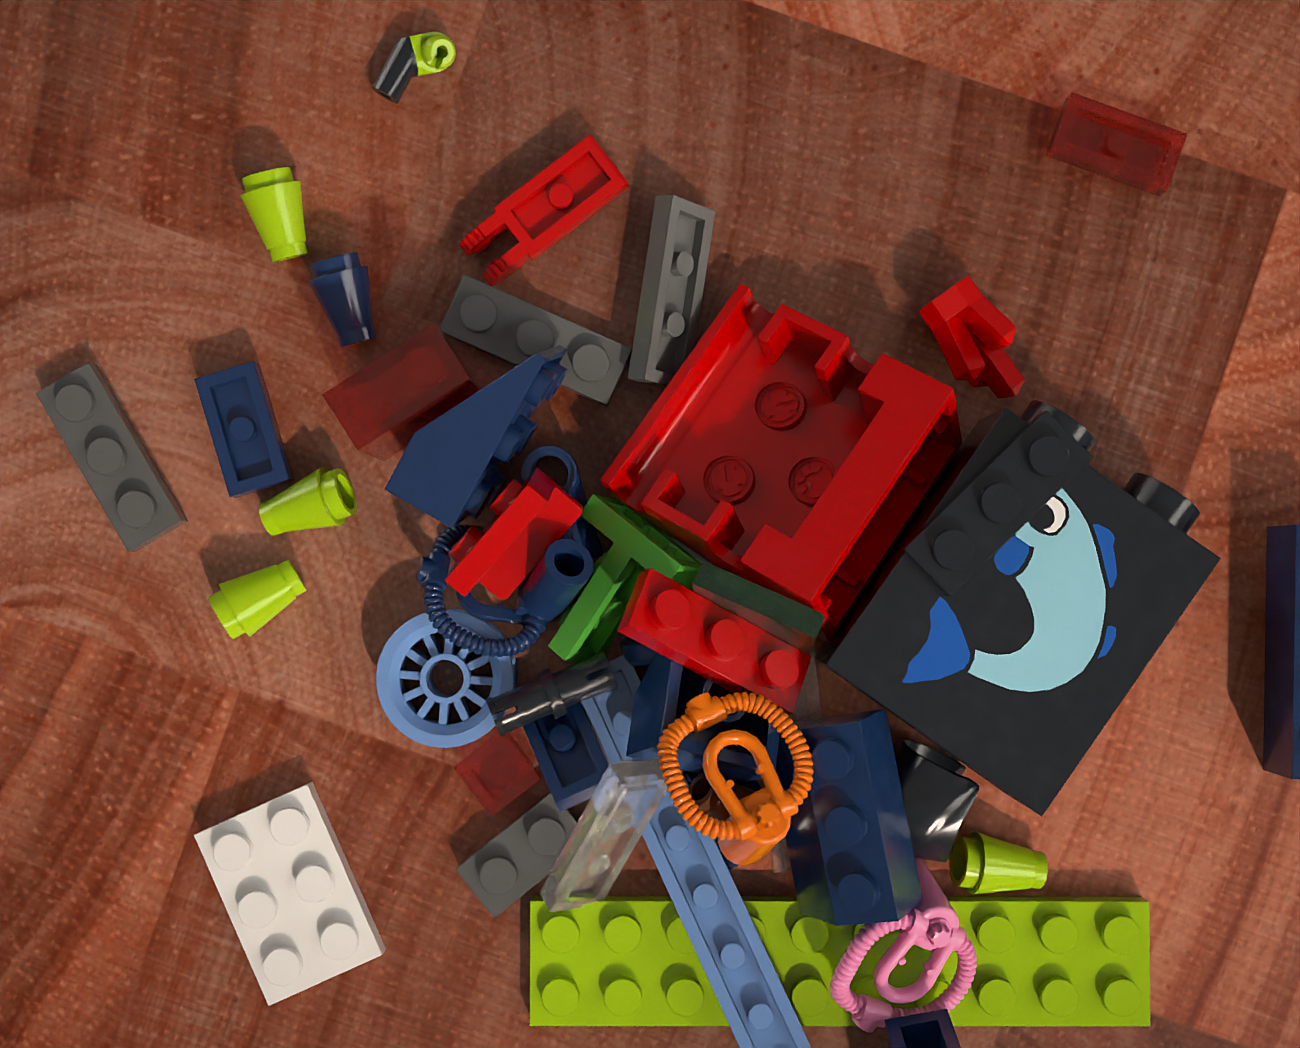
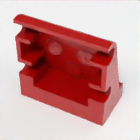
M740 283L600 481L607 491L623 505L783 610L788 620L830 643L962 445L954 388L883 353L876 363L872 364L853 350L849 336L784 304H781L777 311L772 314L755 301L750 287Z

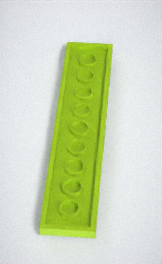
M670 896L531 897L530 1026H730ZM741 896L800 1025L857 1026L852 1020V1013L846 1011L834 1001L829 988L833 973H835V969L844 952H846L847 947L850 946V941L854 940V936L859 934L861 928L864 929L865 924L835 926L801 914L799 912L797 896ZM946 896L959 918V926L964 928L969 940L973 942L977 955L976 973L974 980L971 982V987L968 988V993L964 994V999L960 1000V1003L955 1005L953 1010L950 1009L949 1015L953 1026H1150L1149 901L1145 898ZM889 930L888 934L884 933V936L879 937V940L875 941L870 950H867V954L861 961L860 966H858V970L855 972L849 988L856 995L865 994L889 1003L892 1008H902L903 1010L905 1008L908 1010L912 1008L914 1010V1008L919 1009L920 1006L924 1007L925 1004L934 1001L945 989H948V985L951 984V980L954 979L958 964L957 953L955 951L951 952L932 988L923 997L914 1002L904 1004L889 1002L879 994L874 984L873 975L878 961L900 935L899 930ZM913 944L904 955L906 963L904 965L898 963L890 972L888 984L898 988L913 984L924 970L923 963L929 961L933 952Z

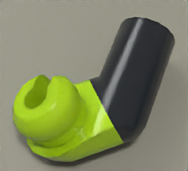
M426 32L400 38L394 44L371 87L372 90L383 98L397 104L411 78L441 72L454 62L456 48L453 41L440 32Z

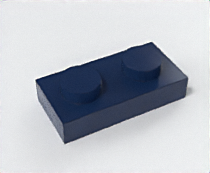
M251 361L195 378L194 380L229 497L238 498L293 481V474L260 365L255 361Z
M581 702L567 707V714L557 719L554 718L553 714H550L523 726L553 800L560 812L618 785Z

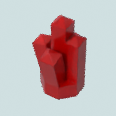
M969 275L918 311L933 331L955 380H967L972 387L989 386L997 398H1008L1018 395L1025 378L1003 349L1012 344L1017 327L981 294Z

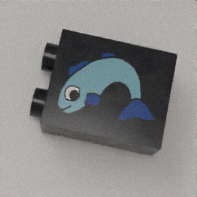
M1032 400L1021 417L1004 408L977 422L831 642L827 643L824 641L813 658L1005 794L1042 817L1221 558L1187 535L1199 517L1200 512L1191 501L1178 491L1143 473H1134L1126 486L1121 489L1086 464L951 597L946 596L900 549L1040 412L1047 410L1088 452L1096 443L1093 435L1072 417L1047 403Z

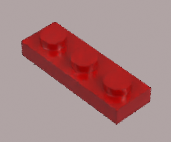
M652 568L639 574L617 630L732 693L737 692L741 694L742 692H747L748 695L750 693H755L756 696L762 695L764 700L766 698L770 699L771 704L776 703L778 708H782L783 713L788 715L794 712L812 657Z

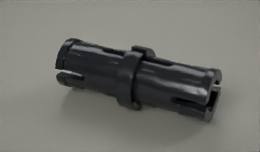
M603 651L597 652V655L552 674L549 668L537 673L538 680L493 698H486L485 700L492 716L512 707L518 708L517 711L494 720L500 737L550 714H553L554 718L557 719L567 714V707L608 690L613 691L617 689L618 685L613 671L592 680L586 679L587 676L610 666Z

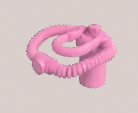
M915 858L923 900L899 921L865 924L864 929L861 928L859 934L854 936V940L850 941V946L844 952L830 982V994L834 1001L846 1011H850L854 1023L868 1033L874 1032L876 1027L884 1028L885 1019L948 1009L950 1013V1009L953 1010L955 1005H958L960 1000L964 999V994L968 993V988L971 987V982L974 980L977 955L973 942L969 940L964 928L959 926V918L922 859ZM889 930H899L900 935L878 961L873 972L874 984L879 994L889 1002L904 1004L914 1002L923 997L932 988L951 952L955 951L957 953L958 964L954 979L951 980V984L948 985V989H945L939 997H936L934 1001H930L929 1004H925L924 1007L920 1006L919 1009L914 1008V1010L912 1008L909 1010L907 1008L904 1010L902 1008H892L889 1003L865 994L856 995L849 988L851 980L858 970V966H860L861 961L867 954V950H870L875 941H878L879 937L884 936V933L888 934ZM913 944L933 952L929 961L923 963L924 970L913 984L902 988L893 987L888 984L890 972L898 963L900 965L906 963L904 955Z

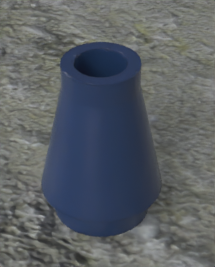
M358 253L343 254L310 264L313 280L308 281L336 332L340 346L344 347L376 338L372 322L368 266H361Z

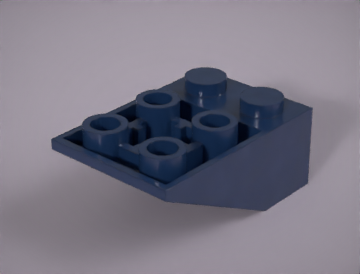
M558 345L534 354L415 432L385 490L450 528L455 527L468 516L477 519L485 506L489 507L501 492L508 480V476L500 472L504 464H507L514 454L520 455L532 438L538 423L530 419L533 411L541 405L544 399L549 402L559 389L568 370L560 365L567 349Z

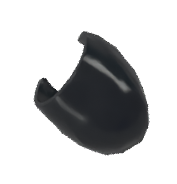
M900 738L893 745L914 857L930 861L947 862L953 844L957 842L960 834V825L979 791V785L970 778L961 776L966 769L962 763L921 743Z

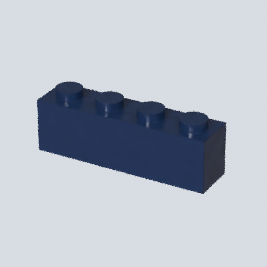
M1300 525L1267 527L1263 770L1289 779L1300 780Z

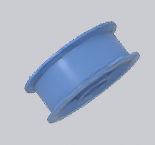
M446 609V613L452 618V622H456V626H461L462 629L472 632L473 635L477 634L485 639L497 640L506 638L497 626L489 620L470 615L466 610ZM426 613L420 614L401 625L388 639L380 654L376 671V687L380 704L391 723L405 736L418 743L438 748L466 745L488 733L495 726L494 720L503 717L507 713L508 709L492 716L485 699L493 698L517 688L518 670L515 655L502 657L481 656L470 661L467 658L471 653L468 651V648H461L459 652H456L455 642L450 643L449 638L445 639L443 652L434 633L438 632V629L433 628V622L428 620L429 615ZM421 640H424L432 658L415 648ZM408 657L422 666V670L405 669ZM449 660L461 668L464 680L458 693H444L436 687L433 681V671L439 661ZM490 662L493 675L475 674V668ZM404 679L420 680L421 686L407 692ZM473 684L492 686L489 697L473 688ZM425 693L428 698L420 710H418L411 699ZM464 696L482 707L481 710L473 715ZM436 703H440L439 721L428 717ZM452 703H454L461 721L450 722Z

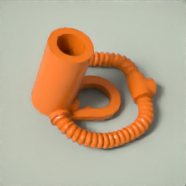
M706 692L687 702L685 715L675 719L674 723L668 724V729L663 730L662 733L664 735L659 737L660 743L657 745L659 750L657 752L659 757L658 763L661 765L659 769L663 772L662 777L665 779L664 783L667 785V791L670 792V798L674 800L673 805L678 807V813H683L682 818L688 820L689 826H694L695 831H701L703 836L709 834L711 839L718 837V844L723 855L734 864L747 866L759 861L786 836L790 828L791 816L798 813V805L803 804V799L808 797L807 791L811 790L810 783L813 782L812 775L814 773L812 768L813 761L810 759L812 754L808 751L809 746L805 744L806 739L801 737L802 732L797 730L798 726L793 724V720L788 718V714L783 713V709L778 708L776 703L771 704L770 699L766 698L764 700L762 695L756 696L755 693L748 695L747 692H742L741 694L736 692L733 695L727 694L725 697L718 698L717 696L711 697L710 693ZM741 711L743 713L746 711L751 713L752 711L753 714L757 713L758 716L767 719L768 723H772V726L777 728V732L781 733V737L785 738V742L788 744V748L793 756V765L795 767L794 779L790 788L784 790L765 746L754 735L747 731L735 729L719 733L707 745L703 753L702 763L706 779L730 814L725 821L722 819L719 821L712 816L708 817V814L704 813L702 809H699V805L695 804V800L691 799L692 795L688 793L689 789L686 787V782L683 781L684 776L679 768L677 747L681 740L693 731L695 733L703 731L725 720L729 714ZM732 744L741 745L748 749L757 765L755 772L757 775H761L766 786L740 800L732 790L734 782L732 780L726 781L717 765V756L720 750Z

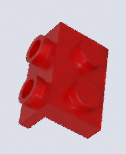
M538 467L523 484L512 478L488 507L496 514L482 531H479L472 525L448 553L456 562L444 581L464 597L479 581L499 599H507L532 571L546 549L554 541L559 540L581 516L583 506Z

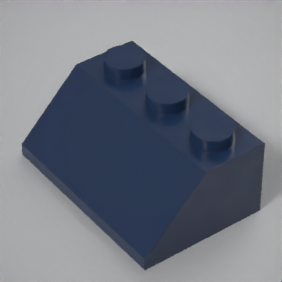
M886 708L793 721V724L798 726L797 730L802 732L801 737L806 739L805 744L809 746L808 751L812 754L810 759L813 761L812 768L814 770L812 775L813 782L810 783L811 790L807 791L808 797L803 799V804L798 805V813L791 816L790 828L785 836L799 912L835 926L899 921L918 905L923 898ZM780 733L775 771L783 789L787 790L794 779L795 767L791 750Z

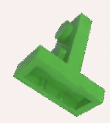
M595 494L589 499L581 516L609 538L613 545L594 564L591 580L578 600L570 605L561 616L559 630L548 645L564 661L580 662L597 655V652H606L618 633V627L640 573L652 568L686 588L698 591L711 570L655 525L621 502Z

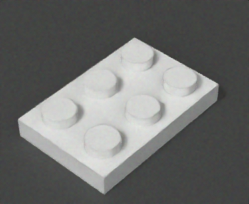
M313 782L298 787L194 835L268 1006L377 958L385 952L386 947Z

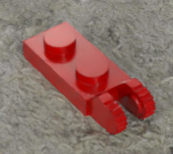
M589 135L493 208L495 213L467 234L459 243V246L470 257L485 250L506 228L509 230L518 244L492 261L482 275L488 284L493 287L520 269L529 258L534 261L629 188L628 181L593 136Z

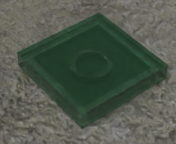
M707 562L706 564H701L693 582V591L811 656L825 619L822 616L823 613Z

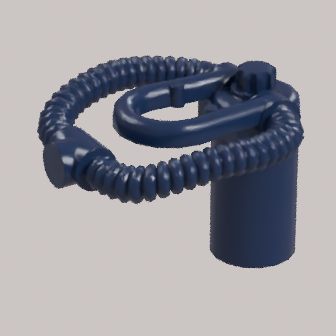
M458 524L453 528L445 527L443 531L439 532V537L435 538V543L432 544L430 553L426 557H421L417 568L416 580L421 581V586L424 588L425 612L429 615L428 620L433 622V628L438 629L439 634H444L443 637L445 639L449 638L450 643L455 642L456 646H461L462 649L468 648L469 652H474L475 654L502 657L516 655L518 652H524L525 649L530 648L531 644L536 643L540 633L546 631L547 624L556 621L591 577L594 569L593 559L589 551L581 543L572 539H560L554 541L546 549L532 571L518 586L515 609L504 608L502 604L497 606L484 605L475 600L471 592L464 597L456 590V596L460 605L470 615L484 620L523 626V630H520V633L513 637L497 640L485 639L477 634L473 635L472 632H467L466 629H462L459 625L456 626V622H452V618L449 617L446 609H444L445 605L442 604L444 601L442 599V592L446 589L447 584L444 580L449 573L451 560L448 553L472 525ZM480 525L475 526L479 531H482L484 529V527H481Z

